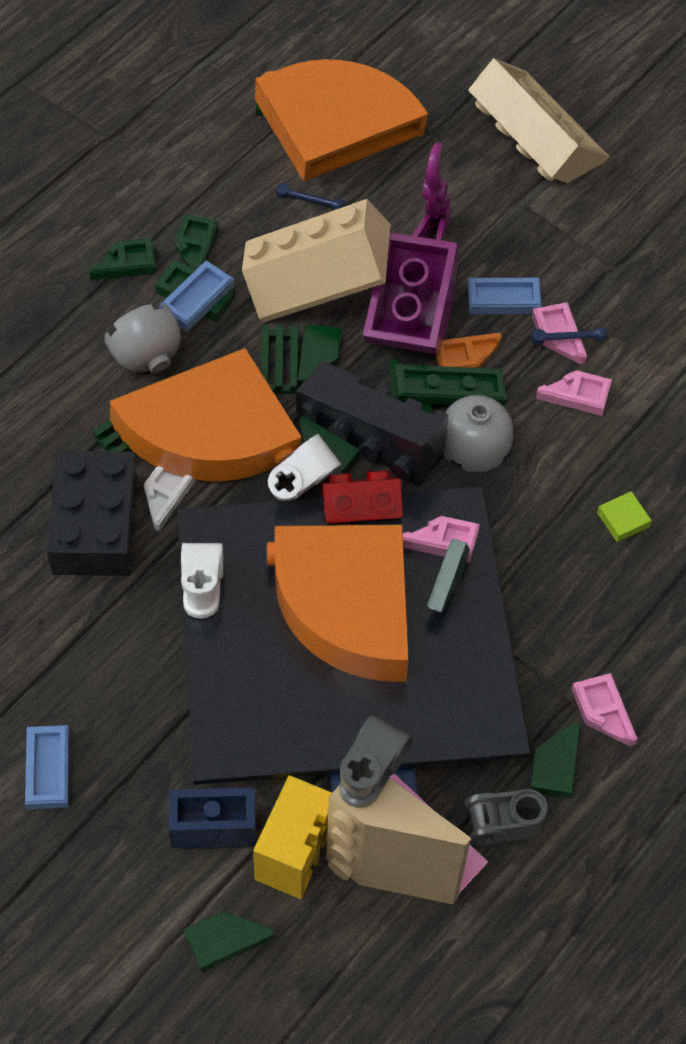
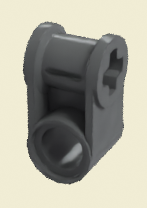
M371 715L362 726L353 746L340 765L341 780L339 791L343 801L356 808H363L373 804L393 772L404 761L412 744L413 737Z
M532 789L503 793H480L470 796L464 801L466 811L470 812L473 829L469 837L471 838V844L475 846H490L507 841L533 839L541 834L545 827L547 802L539 792ZM522 809H530L538 817L533 820H524L517 812Z

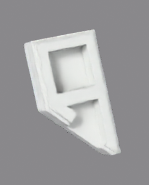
M160 466L156 467L144 483V490L155 530L160 531L196 481L193 480V477L190 475L180 477L164 471V468Z

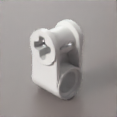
M317 434L297 448L290 457L271 471L268 478V486L278 500H295L311 487L329 477V474H333L342 464L320 435ZM284 474L287 478L296 477L292 482L294 486L293 491L288 492L286 489L278 491L276 489L280 485L278 478Z
M182 543L181 583L184 590V610L194 618H208L214 615L219 608L220 583L223 578V543Z

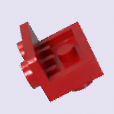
M390 470L368 471L367 478L352 479L351 473L329 474V481L320 482L321 497L324 500L325 521L327 523L401 518L403 515L401 481L396 476L390 477Z

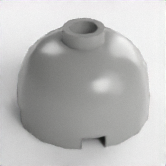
M160 303L162 309L154 310L152 304H148L132 310L114 323L117 330L111 337L107 331L105 334V344L111 355L120 365L133 372L151 371V373H159L169 367L171 364L170 360L178 351L181 337L177 319L167 304Z
M469 395L455 401L447 408L445 413L449 414L444 457L450 462L454 460L456 463L461 464L462 469L467 471H487L498 467L503 462L504 457L510 453L514 439L512 419L505 407L493 398L484 395Z

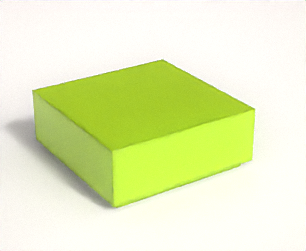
M632 491L600 505L597 511L616 542L649 528L652 521Z

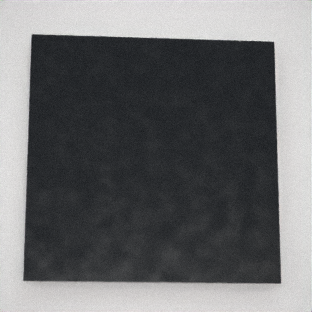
M482 487L401 492L403 512L401 518L327 523L325 521L323 498L177 509L180 570L182 543H223V578L220 583L218 610L208 618L199 619L188 615L183 605L194 785L285 778L289 775L297 777L340 773L342 760L353 746L362 726L371 715L413 737L410 749L399 768L525 758L530 756ZM440 516L480 524L471 562H466L458 586L442 613L428 609L427 604L444 557L403 548L408 642L407 682L366 679L331 666L310 652L297 639L283 617L276 595L275 566H267V542H275V526L402 525V534L406 532L413 533L428 526L429 521ZM182 588V603H183V595H184V590H183V588Z

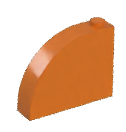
M311 60L293 64L276 71H268L256 78L255 101L304 182L425 133L428 113L413 93L388 74L364 64L344 60Z
M246 348L110 401V421L123 442H126L133 452L155 467L160 466L164 468V471L180 477L190 475L193 477V480L231 481L252 477L274 469L301 446V435Z
M402 525L275 526V542H267V566H275L276 595L279 607L286 623L297 639L318 658L349 674L379 681L407 682L408 642Z

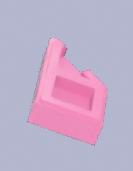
M568 302L534 308L532 311V319L536 329H542L546 333L578 332ZM581 339L546 340L542 344L579 364L586 363L587 354Z
M576 370L563 376V379L549 386L542 385L538 387L536 399L602 416L612 379Z
M440 516L429 521L428 526L413 533L406 532L402 534L403 548L445 557L450 541L454 538L466 542L469 546L470 553L466 562L470 563L480 524Z
M611 673L573 683L571 690L585 725L628 746L636 744L637 736Z

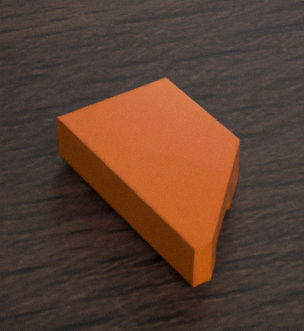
M501 333L443 340L438 354H435L438 366L482 368L500 345Z

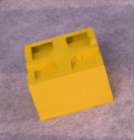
M290 775L288 776L253 850L254 877L256 881L302 899L312 877L313 870L310 868L312 864L317 866L321 847L325 848L327 844L328 807L331 792Z

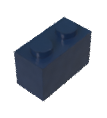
M255 788L169 790V836L171 848L255 846Z

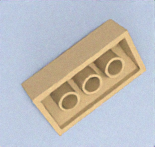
M493 58L468 89L477 99L475 105L488 116L492 115L497 120L495 126L498 130L508 137L512 136L518 142L516 145L518 151L529 159L533 158L539 164L537 167L538 172L549 181L557 179L569 183L605 163L610 157L525 70Z
M368 199L246 241L242 272L258 318L264 323L385 284L391 224Z

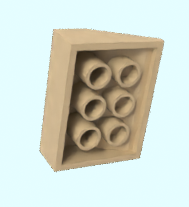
M391 778L386 783L377 800L363 808L348 805L340 795L339 786L329 797L326 860L329 861L328 866L337 876L344 880L351 878L362 886L453 904L457 900L471 838Z

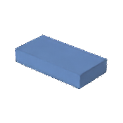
M206 260L162 303L167 304L171 308L179 327L188 332L234 287V278Z
M468 278L469 314H532L534 308L542 307L539 278Z
M68 725L27 727L25 805L27 810L69 808L70 731Z

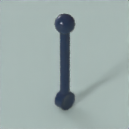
M281 183L276 187V195L279 198L291 196L329 206L333 210L346 206L344 200L340 198L330 200L290 189L285 183Z
M598 327L594 331L546 333L542 329H535L532 332L531 340L536 345H542L546 340L594 338L597 341H604L607 337V330L603 327Z

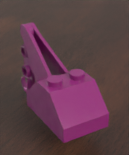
M436 142L433 145L426 168L422 199L426 200L425 212L427 214L412 236L390 232L385 284L375 286L372 290L363 332V338L366 343L438 354L446 335L454 300L459 248L458 243L444 241L451 216V196L447 194L448 181L443 180L442 174H439L440 156L443 149L441 142ZM435 227H438L436 239H431Z

